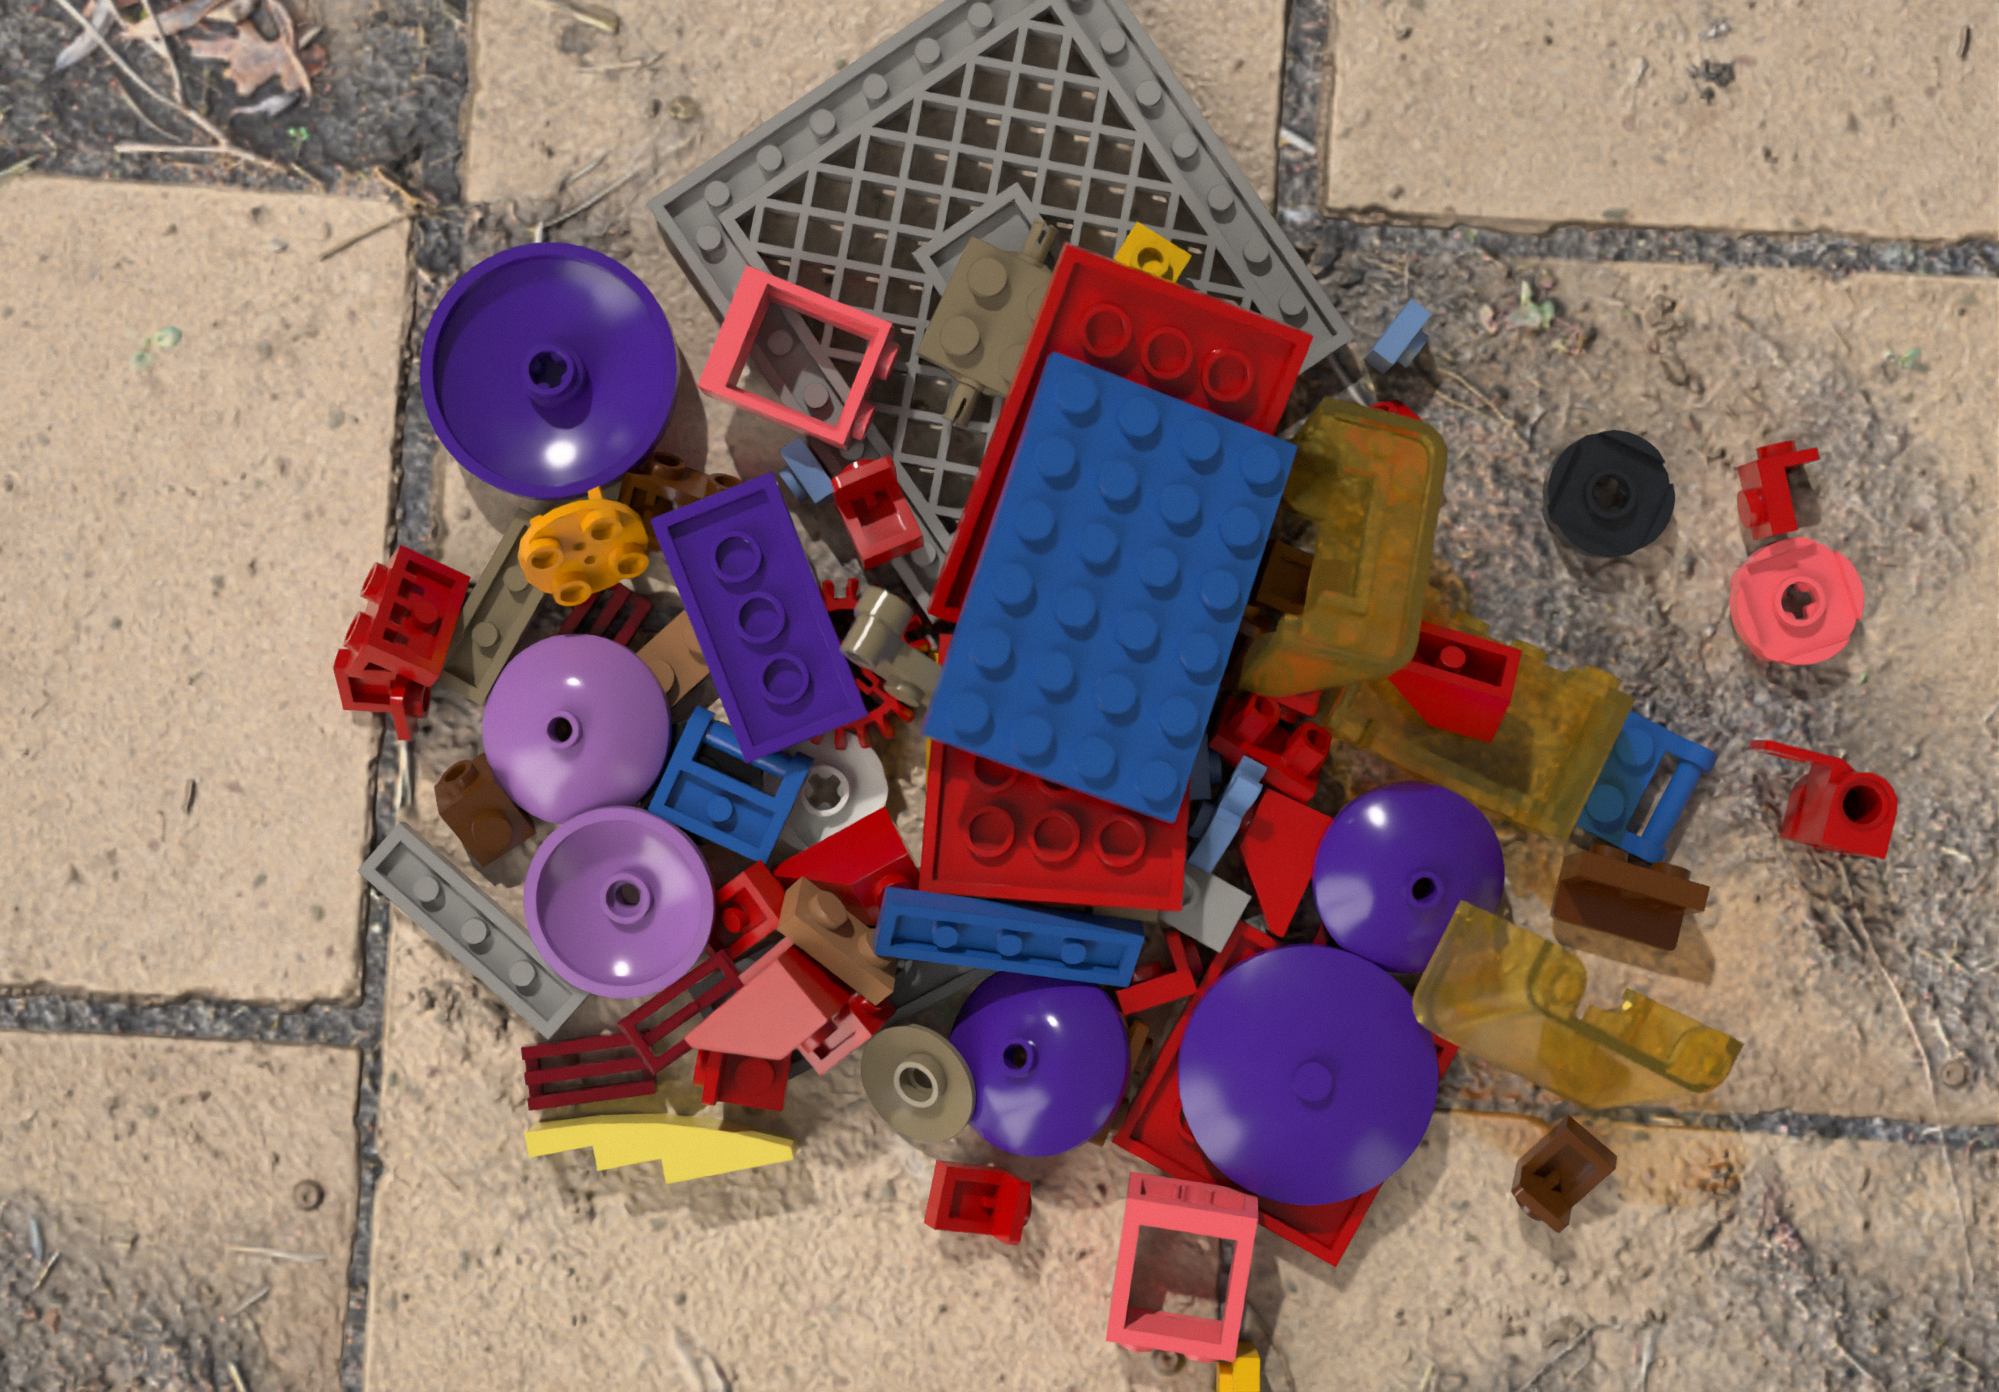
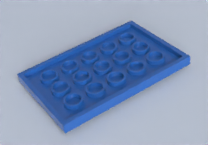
M1057 352L1051 353L1047 357L919 735L1156 819L1175 823L1298 446Z

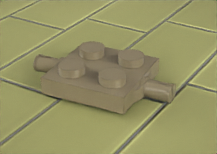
M1034 219L1020 253L1017 251L1001 250L972 235L970 236L915 353L916 356L943 368L958 383L947 409L942 415L944 419L952 422L962 400H964L965 405L955 424L962 428L968 427L967 424L981 395L1006 398L1052 276V272L1043 262L1059 230L1050 224L1039 247L1036 246L1046 224L1043 220Z

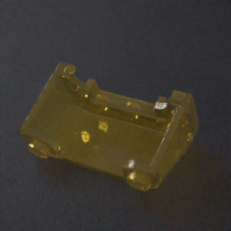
M1325 396L1289 442L1298 446L1280 502L1290 513L1304 519L1319 522L1304 613L1300 617L1286 613L1279 620L1277 632H1269L1259 636L1248 647L1243 659L1238 689L1270 697H1285L1386 678L1396 674L1413 658L1418 644L1448 461L1446 443L1442 435L1433 426L1413 418Z
M1463 900L1460 901L1413 996V1013L1418 1023L1427 1030L1584 1109L1593 1111L1713 1091L1727 1078L1744 1046L1743 1042L1726 1033L1666 1007L1628 987L1621 998L1626 1002L1620 1006L1603 1009L1589 1003L1582 1019L1574 1016L1587 988V970L1583 961L1576 954L1562 946Z

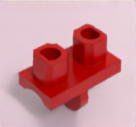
M1258 688L1250 692L1241 701L1229 695L1219 706L1217 712L1219 715L1218 721L1207 746L1220 753L1221 760L1236 768L1243 756L1266 766V772L1259 783L1273 791L1279 789L1305 805L1316 792L1321 768L1329 753L1332 741L1331 733L1312 721L1309 723L1303 722L1293 734L1277 725L1282 710L1276 699Z

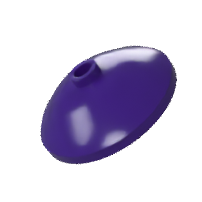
M1401 781L1385 784L1363 793L1345 806L1326 829L1316 851L1312 872V889L1317 912L1326 930L1336 943L1346 952L1360 956L1386 972L1401 974L1420 973L1442 967L1470 950L1482 938L1495 918L1501 903L1505 882V866L1500 842L1494 829L1482 812L1467 799L1450 789L1420 781ZM1428 877L1430 879L1429 891L1422 897H1413L1412 887L1414 883L1420 878Z
M998 971L983 981L969 995L957 1014L951 1030L949 1042L966 1061L976 1089V1105L968 1124L984 1140L1006 1152L1027 1157H1048L1079 1148L1099 1134L1109 1123L1126 1091L1130 1071V1046L1126 1027L1115 1003L1097 983ZM1022 1045L1027 1052V1061L1021 1069H1018L1014 1064L1013 1055L1015 1050Z

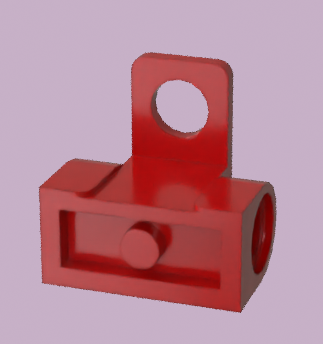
M1770 740L1750 741L1749 750L1811 766L1809 773L1804 774L1793 786L1779 838L1840 854L1886 859L1897 815L1898 799L1894 788L1885 778L1871 772H1856L1841 758Z

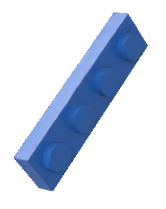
M886 886L873 937L874 955L1129 987L1145 935L1142 921Z

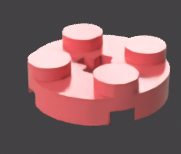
M1796 537L1772 542L1759 548L1749 556L1742 566L1735 570L1730 581V615L1739 637L1755 656L1768 662L1773 661L1788 666H1798L1822 662L1843 650L1850 641L1847 638L1853 632L1856 620H1861L1864 609L1862 582L1858 572L1848 558L1839 551L1833 552L1827 546L1815 543L1818 542L1816 540ZM1793 584L1797 593L1808 592L1811 597V603L1802 608L1804 618L1796 620L1792 612H1785L1782 607L1781 600L1786 597V588Z

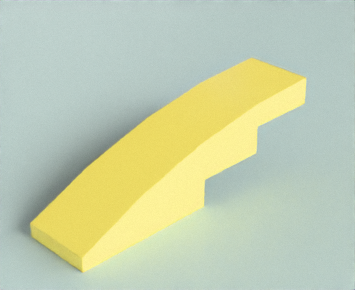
M670 1113L581 1116L536 1122L524 1132L529 1158L593 1146L597 1171L661 1159L666 1184L793 1160L799 1149L797 1137L736 1121Z

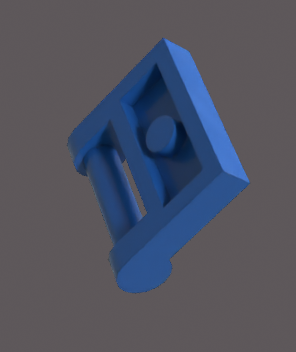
M1612 704L1554 816L1617 849L1629 853L1630 856L1652 866V862L1664 863L1669 854V851L1664 848L1703 772L1710 774L1719 756L1708 748L1687 740L1620 704ZM1664 753L1680 762L1640 837L1626 830V827Z
M698 705L688 720L647 812L754 861L761 859L764 865H767L798 796L809 777L815 758L800 751H797L793 756L781 750L748 763L783 779L776 795L772 796L695 760L704 743L745 762L732 728L714 720L716 713Z

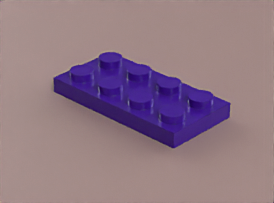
M773 472L650 519L745 763L754 762L870 716L847 657L839 650L842 644Z

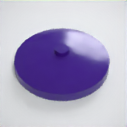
M558 242L531 243L516 246L486 258L466 272L448 290L437 306L424 337L420 359V386L423 403L436 435L453 458L467 471L485 483L517 497L540 501H564L588 496L587 491L597 486L605 490L623 480L626 472L640 467L648 456L653 453L670 425L676 408L680 387V358L673 329L664 310L651 291L628 268L598 251L583 246Z
M1300 943L1282 945L1255 953L1226 970L1209 986L1192 1010L1185 1025L1178 1053L1177 1080L1181 1105L1189 1128L1203 1152L1222 1173L1246 1190L1264 1198L1294 1205H1321L1344 1201L1369 1191L1393 1175L1412 1155L1422 1140L1434 1111L1438 1091V1062L1429 1026L1418 1005L1397 980L1374 963L1346 952L1344 949L1322 944Z

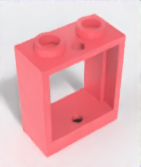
M746 265L698 387L706 396L848 452L852 439L855 438L863 441L869 431L877 405L868 402L877 378L888 381L899 356L901 345L892 342L895 332L891 322ZM770 302L870 341L836 426L736 387Z
M1130 1171L1106 1341L1120 1343L1124 1348L1135 1352H1150L1157 1349L1182 1353L1187 1358L1201 1363H1212L1217 1360L1235 1362L1258 1222V1195L1244 1189ZM1140 1225L1235 1240L1222 1321L1128 1305Z

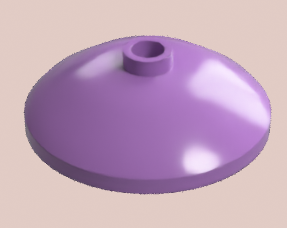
M565 634L546 638L529 646L505 666L487 698L482 722V737L487 762L512 801L535 817L562 825L569 819L595 808L606 806L634 807L640 803L655 786L666 765L672 740V719L666 694L657 676L632 650L613 640L600 636ZM563 717L569 720L572 725L571 737L565 742L560 741L555 734L556 723Z
M606 806L583 812L569 819L555 829L541 844L532 859L525 880L523 901L525 919L537 950L547 964L563 979L594 995L618 999L637 998L667 988L686 974L698 961L710 940L714 928L716 892L712 874L703 854L691 838L677 825L651 814L645 809L630 806ZM623 884H633L638 888L640 892L639 903H631L624 898L622 894Z

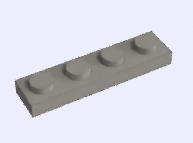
M399 822L357 870L548 1040L555 1036L592 994L570 984L558 975L537 950L529 930L406 822Z

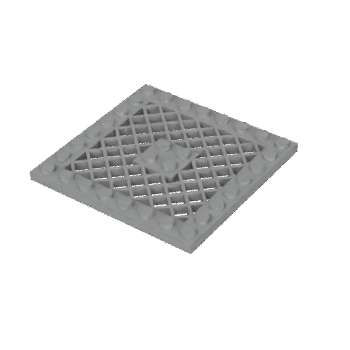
M945 0L646 202L724 318L746 265L771 274L761 257L791 262L787 281L799 285L802 264L835 270L830 298L841 302L846 273L877 278L879 283L874 309L851 307L891 322L893 327L915 331L910 361L897 360L892 371L907 375L901 407L868 401L877 405L875 414L898 418L893 450H891L873 422L863 441L855 438L852 439L848 452L806 435L804 436L833 478L840 475L845 467L858 460L873 459L875 461L885 456H891L896 467L897 482L923 534L924 547L892 559L890 562L933 625L942 619L928 614L927 605L954 533L949 535L938 517L959 521L963 510L938 506L944 473L976 478L979 467L947 461L952 430L956 429L987 435L984 449L985 454L1004 401L1003 397H994L990 423L969 420L967 428L955 425L958 417L949 422L942 417V414L911 409L917 377L951 383L947 406L958 385L944 369L920 365L921 358L916 356L915 353L930 323L928 318L933 292L935 290L940 299L942 298L971 235L1001 250L1017 251L1020 253L1034 219H1044L1073 225L1070 243L1079 246L1082 227L1117 233L1113 253L1114 258L1124 243L1126 235H1129L1136 222L1129 221L1134 192L1167 197L1169 202L1164 228L1147 224L1143 225L1173 244L1205 250L1200 279L1196 280L1179 276L1176 283L1213 297L1240 302V307L1250 310L1251 306L1256 313L1311 333L1314 337L1298 377L1351 342L1355 337L1124 0ZM1051 13L1058 25L1040 22L1039 20ZM1017 36L1013 62L986 57ZM1028 36L1062 42L1057 70L1022 64ZM1071 44L1094 77L1066 72ZM965 71L960 98L933 93ZM976 71L1010 77L1004 106L970 100ZM1019 79L1054 86L1049 114L1014 108ZM1063 88L1098 94L1093 123L1058 116ZM1107 97L1130 130L1102 125ZM924 106L957 113L951 142L918 135ZM912 107L907 133L881 128ZM967 115L1001 121L996 150L962 144ZM1011 123L1045 129L1040 158L1006 152ZM1055 131L1090 138L1084 167L1050 160ZM1099 140L1134 146L1128 175L1093 169ZM871 142L904 148L899 177L866 171ZM859 143L855 169L828 164ZM1143 149L1166 182L1137 177ZM915 150L949 156L943 186L910 180ZM959 158L993 165L987 194L953 188ZM1003 167L1037 173L1032 203L1018 182L998 194ZM1046 175L1081 181L1076 211L1041 204ZM819 177L852 183L846 213L814 207ZM807 178L802 205L775 200ZM1090 183L1125 190L1120 219L1085 213ZM863 185L896 191L890 221L857 215ZM907 194L940 200L935 230L901 224ZM951 202L979 207L946 229ZM1178 202L1181 203L1202 235L1173 229ZM767 212L799 218L793 249L761 243ZM754 214L748 240L738 224ZM811 221L843 227L838 257L805 251ZM1045 224L1036 243V246L1038 247L1048 228L1047 224ZM855 229L888 235L882 266L849 260ZM898 237L926 242V244L912 253L914 261L923 273L893 268ZM1056 238L1043 262L1052 273L1062 249ZM1214 254H1216L1238 287L1209 282ZM890 281L924 287L918 318L884 312ZM770 302L749 355L784 406L836 426L850 393V388L831 360L860 366L865 354L832 348L836 327L826 323L820 345L798 312ZM867 340L866 351L870 343L869 340ZM909 421L943 427L937 459L903 453ZM902 465L934 471L928 503Z

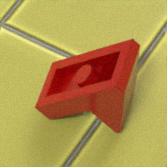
M761 859L716 892L715 923L710 940L705 948V952L709 957L725 947L733 960L778 927L786 892L782 884L773 876Z

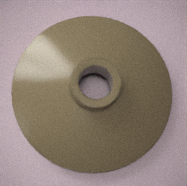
M898 1023L885 1027L867 1043L861 1059L862 1083L872 1106L891 1127L905 1136L923 1142L945 1141L956 1136L965 1128L972 1118L976 1105L975 1084L966 1061L947 1039L921 1025Z

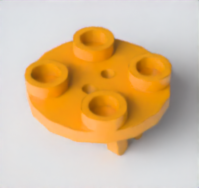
M600 486L587 491L589 500H578L554 508L544 516L540 514L530 519L531 526L521 538L518 560L527 582L542 592L553 594L555 602L559 605L575 606L581 604L592 593L610 588L623 579L639 576L649 565L646 553L649 540L640 515L626 504L607 500Z

